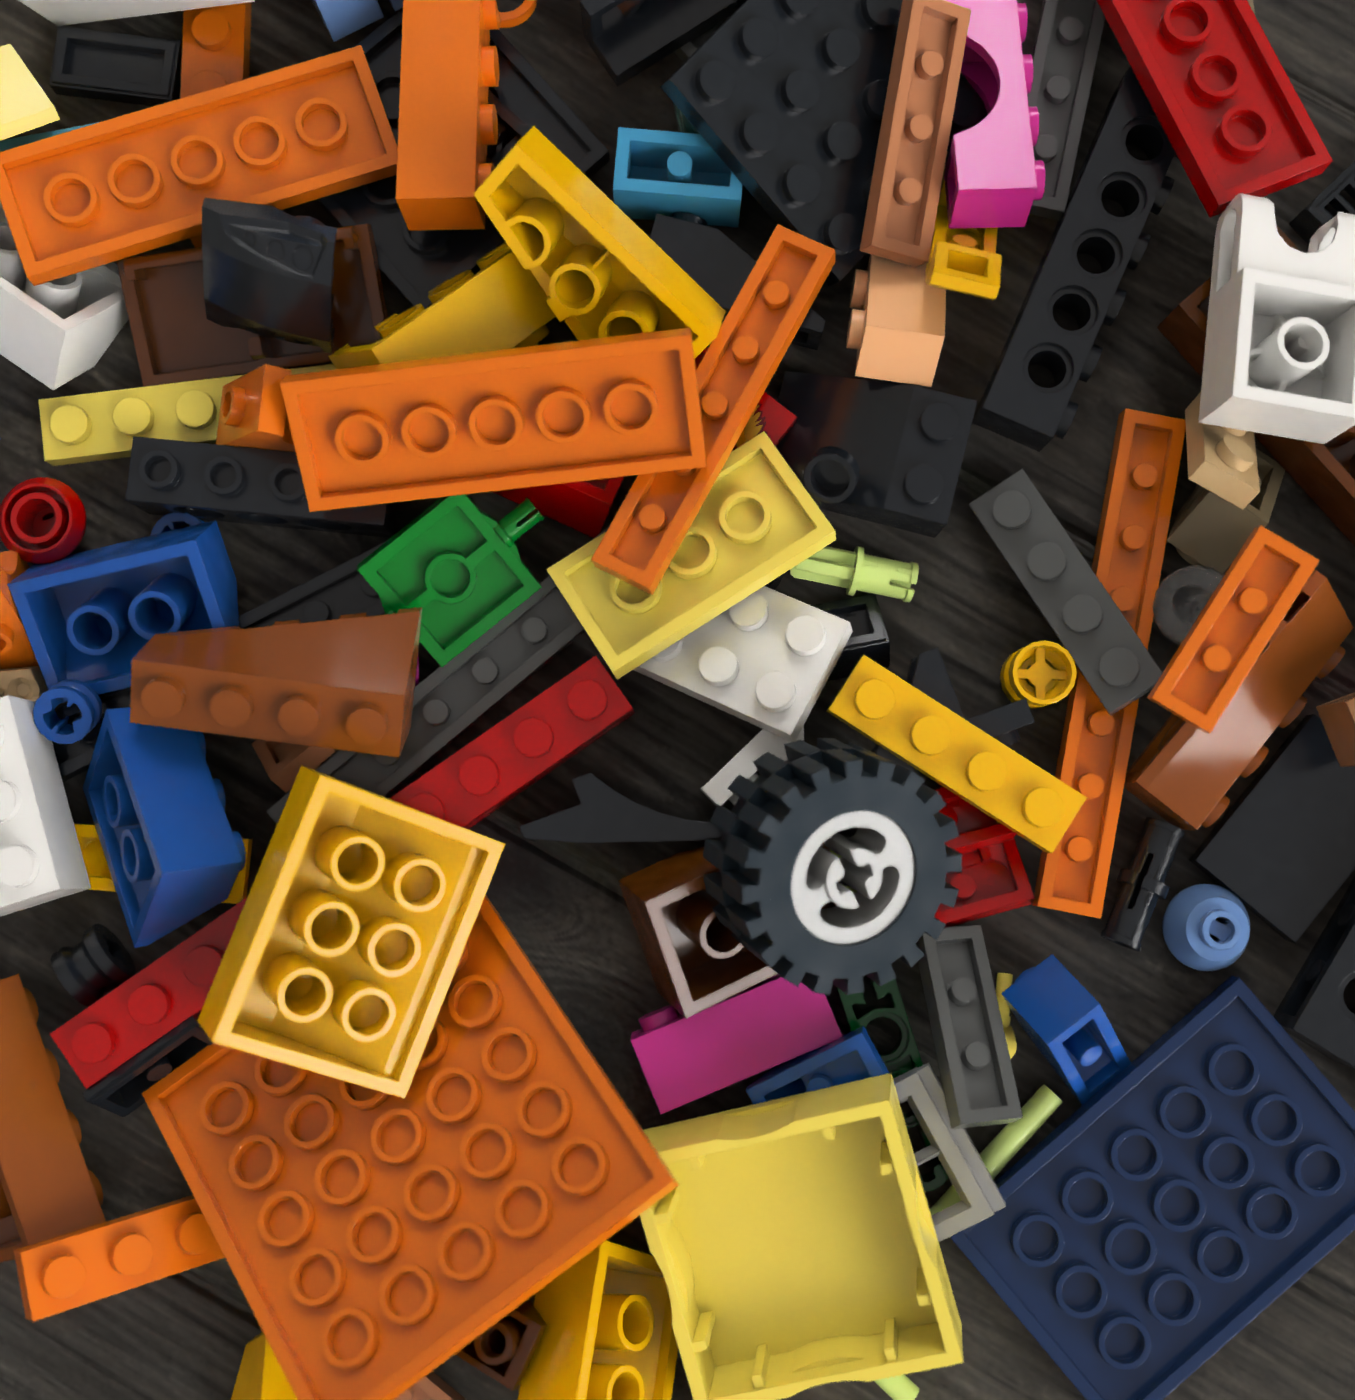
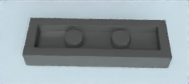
M981 925L945 927L937 940L924 933L915 945L925 954L918 961L951 1130L1007 1124L1023 1118Z

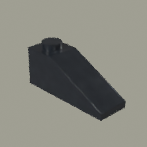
M676 212L672 214V217L656 213L650 238L726 311L725 319L756 261L719 229L708 227V223L696 215ZM810 308L791 344L817 350L826 320Z

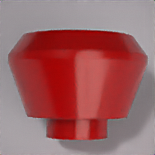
M47 477L25 480L11 489L1 503V540L8 550L18 552L20 558L26 562L48 564L62 560L79 546L84 537L86 529L84 504L79 495L70 486L59 480Z

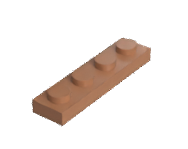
M902 0L860 251L913 267L921 266L929 261L971 9L946 0Z

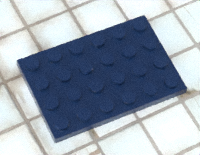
M1230 976L1138 1056L1128 1067L1107 1083L995 1181L998 1190L1006 1202L1005 1208L950 1238L1086 1400H1163L1355 1230V1111L1241 978Z

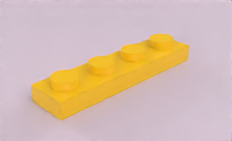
M865 655L860 658L826 711L1046 853H1053L1087 799L1086 796Z

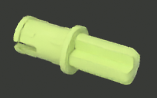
M826 546L790 569V575L794 578L846 588V594L854 596L857 590L902 599V601L910 603L915 592L911 588V584H917L919 564L864 554V547L856 546L854 552Z

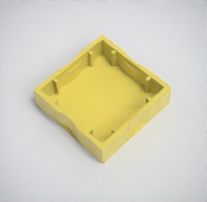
M891 1073L643 1129L679 1183V1186L641 1213L640 1218L650 1252L656 1259L668 1287L672 1310V1328L693 1400H778L792 1397L801 1391L825 1383L839 1381L869 1382L963 1363L962 1324Z

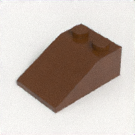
M823 842L821 847L831 852L830 849H828V847ZM704 847L674 854L618 880L657 991L685 1019L777 975L774 970L731 936L733 932L720 923L712 909L720 904V902L706 892L703 875L718 872L719 869L703 858ZM827 902L821 909H828L838 905L834 902Z

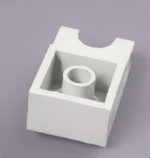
M1239 193L1228 204L1218 219L1214 240L1198 423L1320 444L1327 443L1355 425V214L1338 211L1335 217L1318 228L1310 238L1308 252L1303 253L1288 246L1277 232L1274 203L1268 198Z

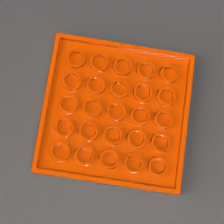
M486 894L406 1098L217 1043L206 1046L142 1093L298 1400H394L679 1186V1183Z

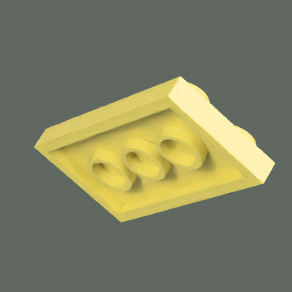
M763 431L730 453L653 595L594 566L591 558L606 532L546 570L618 680L836 541V531L768 435Z

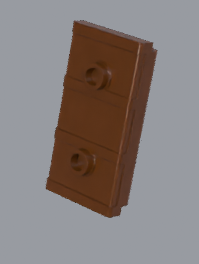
M371 224L337 227L332 285L334 301L331 319H333V328H335L332 354L346 344H349L350 347L374 343L381 338L374 326L388 318ZM202 247L129 257L116 261L143 387L245 374L264 364L287 368L331 361L328 357L331 354L325 353L318 346L267 338L243 329L223 327L207 320L204 301Z

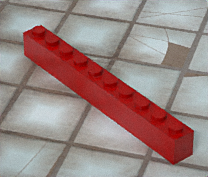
M595 655L389 799L470 829L635 714L634 709ZM247 897L50 1033V1036L86 1089L93 1086L192 1015L201 1012Z

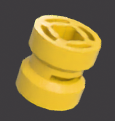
M1046 640L1032 642L1008 656L1001 669V687L1011 702L1026 698L1030 709L1041 708L1057 703L1068 696L1075 685L1077 670L1075 661L1069 651L1058 643Z

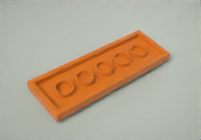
M362 45L1 151L0 201L26 277L36 286L202 235V204L204 198L270 205L279 210H284L397 175L398 146Z
M691 327L285 375L280 382L310 512L707 467Z

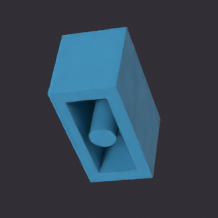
M618 127L613 198L614 203L629 218L655 220L656 213L672 217L673 213L684 212L704 219L708 225L738 227L743 184L701 134Z

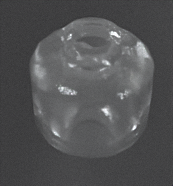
M1192 565L1179 568L1165 577L1156 590L1152 607L1155 623L1164 637L1180 646L1206 605V601L1210 599L1222 580L1223 573L1213 567ZM1198 606L1199 611L1194 614L1195 609Z

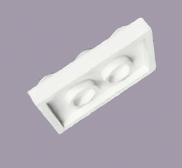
M763 586L633 670L794 742L801 732L853 630L849 621Z

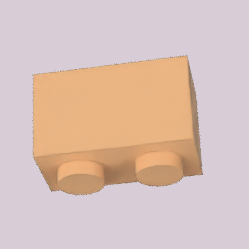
M870 254L867 271L855 270L849 304L850 308L855 309L851 311L846 340V348L857 350L855 376L932 387L945 338L946 289L926 284V263L913 267Z

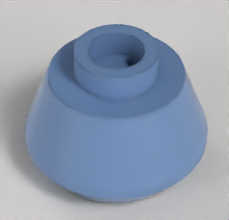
M1214 884L1192 885L1176 894L1165 910L1162 924L1166 945L1173 956L1182 964L1200 971H1216L1233 964L1245 951L1251 931L1249 915L1241 900L1228 889ZM1210 935L1216 937L1217 939L1214 941Z

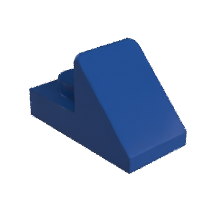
M863 1025L834 1042L773 1067L747 1086L746 1092L752 1103L757 1104L888 1074L889 1071Z

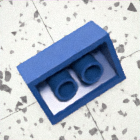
M216 520L71 554L62 560L52 563L34 564L7 584L48 690L51 686L62 680L72 679L87 683L98 695L131 687L132 659L155 634L239 626L237 580ZM63 698L61 703L68 702L69 699Z
M130 707L106 709L84 781L83 791L134 948L150 945L226 900L238 872L243 870L245 866L246 854L241 835L237 831L232 832L226 817L225 793L222 783L218 778H212L205 760L206 743L203 732L130 723Z

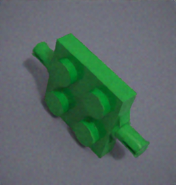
M467 494L441 497L357 565V570L379 595L385 611L384 614H394L399 609L422 607L419 643L443 667L542 588L540 582L520 559L514 541L545 518L528 497L500 521L481 511Z

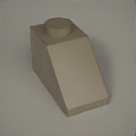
M1257 448L1256 455L1260 492L1242 510L1197 484L1178 512L1167 538V542L1175 546L1177 552L1184 560L1197 567L1204 566L1218 577L1232 564L1252 530L1260 525L1263 527L1268 525L1285 473V469L1279 463Z

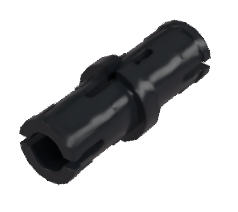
M1146 817L1144 821L1145 826L1128 869L1121 868L1116 881L1121 884V888L1105 929L1102 930L1100 935L1108 941L1140 952L1142 947L1141 942L1158 899H1166L1170 887L1164 883L1180 841L1185 835V831L1179 827L1150 817Z

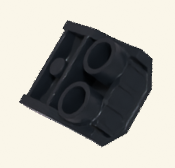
M204 198L202 204V260L207 320L223 327L239 328L267 338L318 346L325 353L332 354L335 339V328H333V319H331L334 301L332 285L337 228L325 226L321 221L310 216L294 217L270 205Z

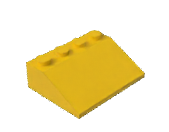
M301 765L197 1020L213 1043L406 1098L505 843Z

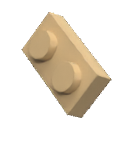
M1200 392L1185 409L1188 479L1243 510L1260 492L1254 432L1198 423Z

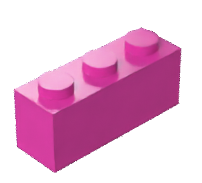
M777 974L687 1019L680 1013H677L672 1005L654 1010L638 1019L641 1029L632 1032L630 1041L661 1115L841 1038L842 1034L825 994L814 993L801 982L797 987Z

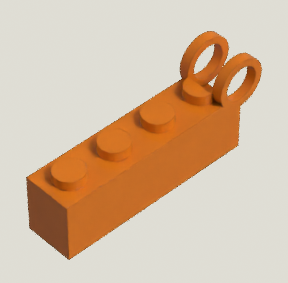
M403 0L396 201L409 231L485 229L486 212L473 194L495 169L493 163H486L487 145H497L498 142L495 104H488L489 87L499 86L498 51L496 46H490V30L511 28L524 23L533 14L537 0H524L518 8L509 12H499L496 0Z

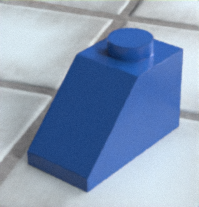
M1053 954L1036 967H1031L1022 972L1014 984L1001 993L1020 1026L1082 1105L1131 1064L1101 1004Z

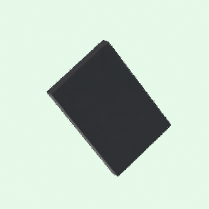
M1315 714L1304 717L1189 859L1221 887L1235 894L1245 907L1286 941L1294 943L1297 942L1355 869V766H1339L1322 720Z

